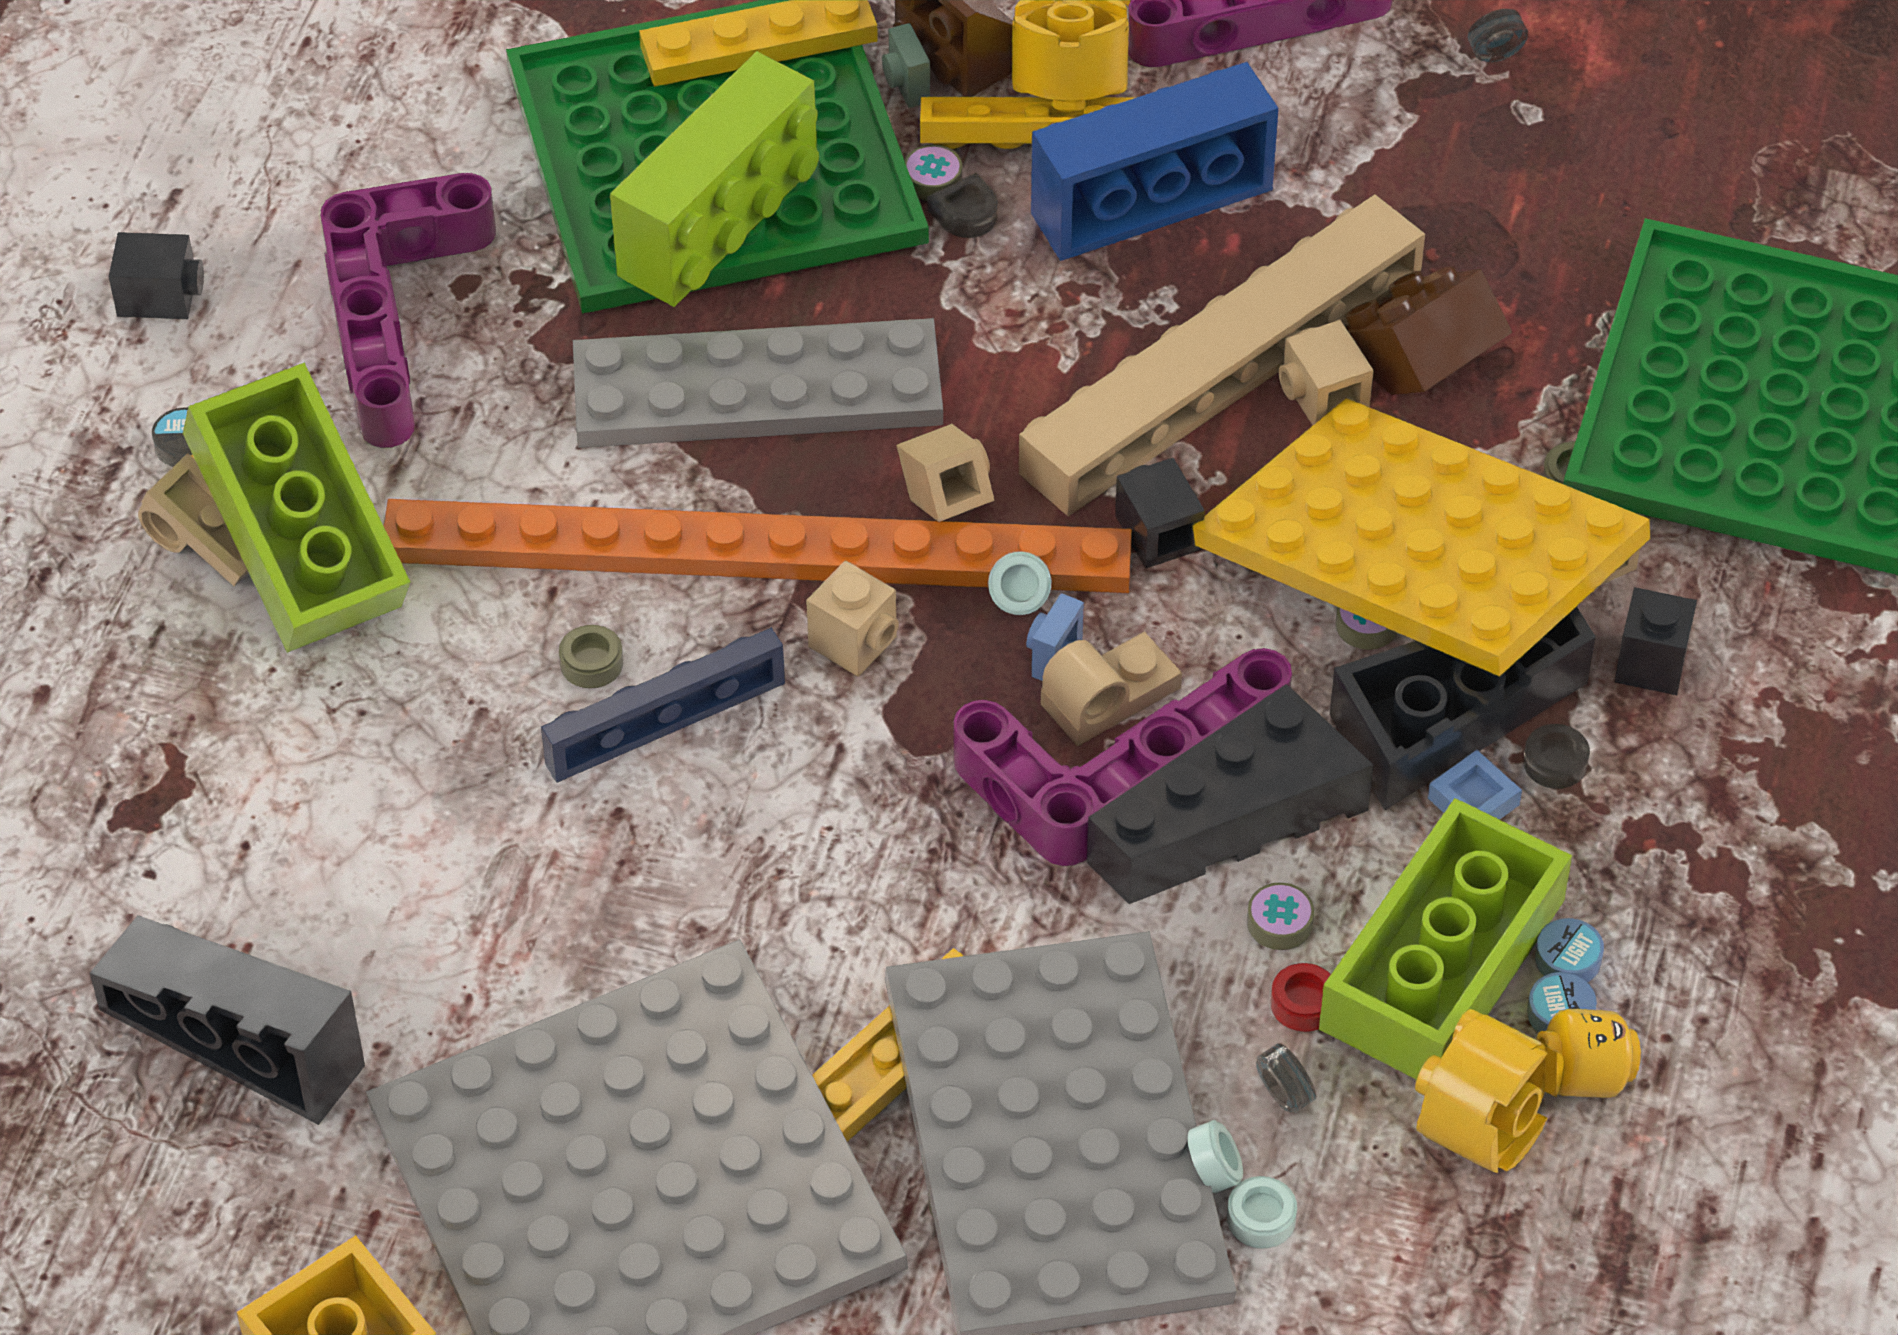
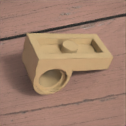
M187 453L146 492L138 511V518L146 533L161 547L170 552L179 553L189 545L228 582L235 586L248 573V570L195 459Z
M1145 631L1103 655L1090 642L1077 640L1060 649L1046 665L1043 673L1041 705L1073 742L1079 746L1181 689L1182 672Z

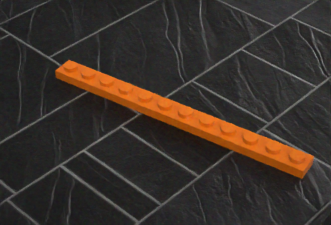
M388 499L383 525L401 563L825 581L846 560L884 583L988 587L989 575L995 563L1006 554L1024 551L1038 556L1047 565L1052 580L1051 590L1129 593L1132 529L409 499Z

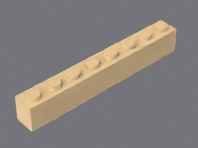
M1373 195L1355 208L1344 210L1332 224L1312 237L1308 236L1301 239L1289 253L1271 265L1262 266L1255 270L1246 282L1225 296L1220 295L1212 299L1203 311L1182 325H1175L1169 328L1157 342L1136 356L1131 355L1123 359L1114 371L1093 385L1084 386L1077 390L1068 402L1047 416H1041L1031 421L1024 431L1019 434V474L1063 513L1070 516L1115 485L1116 476L1144 465L1278 373L1279 367L1284 365L1286 338L1296 335L1307 328H1317L1341 320L1344 325L1347 323L1344 315L1348 311L1370 300L1376 299L1378 302L1391 294L1388 286L1392 282L1411 272L1421 271L1425 233L1377 195Z

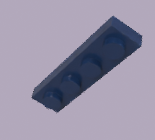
M772 627L750 637H740L720 650L694 661L682 662L662 675L636 686L621 688L612 696L578 711L573 710L561 714L554 721L541 726L544 759L547 769L556 783L784 685L785 670L782 642Z

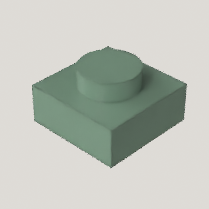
M908 23L888 29L889 53L882 55V66L890 88L898 87L908 108L921 105V97H930V61L911 24Z

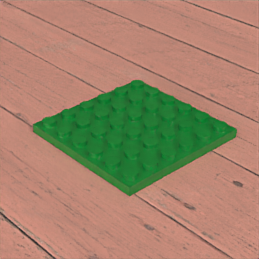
M758 0L506 49L508 69L582 314L657 299V297L617 276L610 193L737 71L654 87L641 50L639 30L789 0ZM862 45L779 61V63L814 80L815 109L818 113L816 140L819 161L817 167L808 180L799 182L782 199L780 206L772 216L764 217L746 235L743 244L736 252L728 253L710 271L705 283L697 290L929 243L928 223Z
M1645 218L1563 484L1634 513L1898 575V275Z

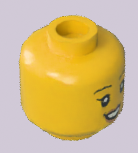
M1588 1009L1559 1010L1550 1020L1547 1030L1540 1031L1537 1034L1536 1040L1548 1045V1047L1561 1053L1563 1056L1564 1071L1558 1095L1611 1098L1617 1096L1627 1082H1632L1636 1078L1641 1060L1640 1041L1636 1031L1628 1028L1626 1021L1615 1011Z

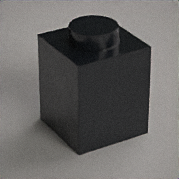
M117 233L108 276L117 317L189 318L193 295H201L204 285L203 262L201 259L193 258L189 235Z
M1174 458L1152 465H1141L1127 473L1116 476L1115 517L1122 529H1132L1131 544L1145 569L1202 550V548L1195 546L1193 525L1204 520L1205 510Z
M1634 587L1622 636L1614 683L1677 696L1697 600Z

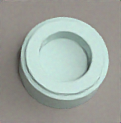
M1024 551L1012 552L1000 558L993 566L988 580L989 592L995 604L1005 612L1014 615H1025L1038 610L1046 602L1052 585L1051 574L1047 565L1038 556Z
M1212 1120L1190 1129L1188 1132V1147L1194 1166L1206 1186H1211L1213 1193H1219L1238 1185L1243 1177L1242 1161L1237 1146L1226 1127L1220 1122Z
M1257 1176L1240 1182L1232 1190L1228 1200L1227 1223L1231 1233L1240 1242L1254 1248H1271L1280 1245L1292 1234L1296 1224L1297 1202L1291 1189L1283 1182L1271 1177Z

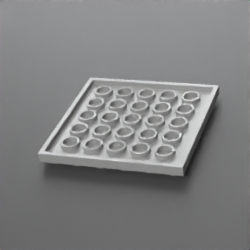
M740 939L366 1091L370 1108L474 1335H755L908 1269L907 1255Z

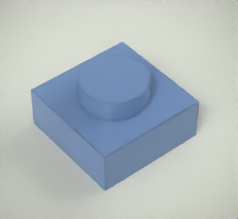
M1061 593L1048 614L1039 613L1031 625L1026 642L1027 648L1032 649V677L1043 681L1044 669L1049 660L1067 644L1083 640L1084 602Z
M1476 750L1430 783L1428 799L1443 813L1453 799L1456 798L1500 820L1520 805L1522 789Z

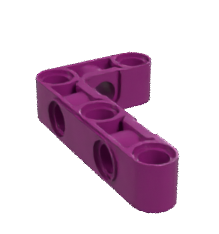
M1131 0L1128 7V55L1141 66L1150 68L1167 66L1376 19L1384 16L1390 10L1393 0Z
M457 173L346 191L331 196L321 207L320 216L326 248L324 256L349 391L354 396L360 432L364 440L370 445L379 448H392L401 445L410 439L415 425L409 387L411 383L408 361L404 354L400 321L390 271L387 269V266L474 252L484 249L491 244L496 236L492 188L489 182L481 175Z
M1267 648L1252 649L1217 672H1213L1212 679L1181 700L1173 699L1115 738L1114 745L1083 766H1074L1071 769L1067 765H1059L1032 739V732L1028 731L1004 707L988 700L972 701L963 705L957 711L953 721L954 767L959 776L991 806L994 812L1021 835L1044 859L1060 866L1077 865L1087 860L1089 816L1285 684L1291 687V664L1284 655L1275 650Z

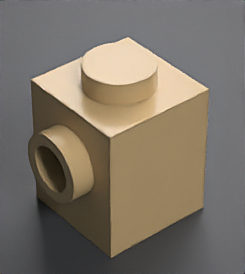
M1341 320L1317 328H1307L1296 335L1286 338L1284 365H1281L1278 371L1280 384L1288 399L1297 400L1312 425L1317 423L1345 398L1370 407L1373 369Z
M953 424L896 445L910 500L938 522L994 501L988 476L990 463L983 445L978 439H972Z
M846 560L806 600L808 647L858 677L897 637L899 622L896 619V589Z

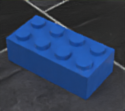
M1244 62L1032 131L1031 215L1059 260L1062 261L1272 191L1279 108L1249 63Z

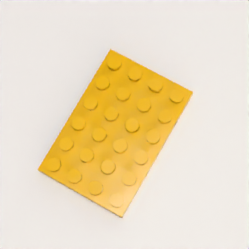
M1345 398L1206 514L1203 521L1193 525L1195 546L1497 676H1501L1650 540V519Z

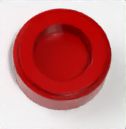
M1297 963L1282 969L1273 980L1270 1005L1275 1018L1285 1027L1295 1031L1310 1032L1318 1030L1323 987L1331 974L1326 969L1310 963Z

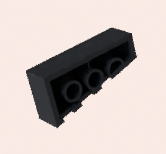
M1576 606L1501 676H1497L1421 642L1413 641L1335 667L1329 714L1340 734L1374 764L1371 788L1384 810H1387L1441 776L1474 751H1481L1588 684L1596 636Z
M1285 684L1089 816L1087 864L1128 904H1132L1203 876L1206 873V867L1234 857L1237 862L1259 854L1263 844L1289 834H1293L1295 839L1319 830L1320 822L1343 813L1347 818H1351L1368 811L1374 764L1291 687Z
M137 915L90 972L100 1011L317 1125L321 1123L365 1067L353 997L350 990L192 935L171 925L161 924Z

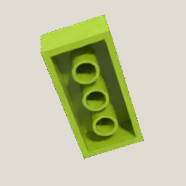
M756 51L610 193L617 276L673 307L691 290L699 289L707 280L710 271L728 253L736 252L743 244L746 235L764 217L772 216L780 206L782 199L799 182L808 180L815 171L819 161V152L817 151L816 140L818 113L815 109L814 80Z
M305 362L188 406L183 429L185 440L287 653L402 607L411 582Z
M1454 798L1325 982L1319 1030L1417 1080L1422 1066L1429 1057L1436 1055L1441 1058L1452 1042L1457 1023L1467 1010L1473 1009L1483 1015L1490 1013L1537 943L1541 930L1551 922L1563 904L1572 855Z

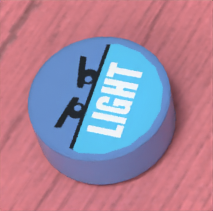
M1573 918L1558 919L1550 922L1541 930L1536 945L1535 962L1543 976L1555 972H1565L1577 975L1586 982H1589L1598 974L1601 968L1604 943L1598 931L1590 924Z
M1565 972L1547 974L1538 979L1531 988L1527 1006L1529 1022L1538 1033L1546 1031L1550 1020L1559 1010H1596V995L1592 987L1577 975Z

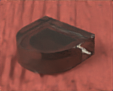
M977 173L927 197L928 212L952 235L962 238H975L988 233L996 225L998 219L997 196Z

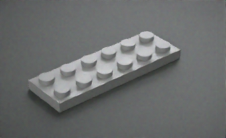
M934 318L573 340L578 448L943 425V403Z

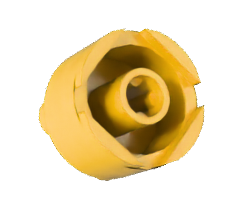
M1020 0L1017 2L1012 22L1013 89L1020 93H1028L1041 98L1051 99L1053 108L1068 112L1084 109L1086 107V100L1125 92L1128 84L1129 22L1125 4L1120 0Z
M1473 1009L1467 1010L1457 1023L1452 1042L1441 1058L1436 1055L1429 1057L1418 1074L1415 1090L1424 1096V1100L1416 1125L1417 1131L1431 1141L1492 1172L1498 1173V1167L1506 1172L1511 1170L1531 1149L1548 1119L1537 1113L1545 1092L1557 1098L1564 1071L1562 1054L1488 1015H1483Z

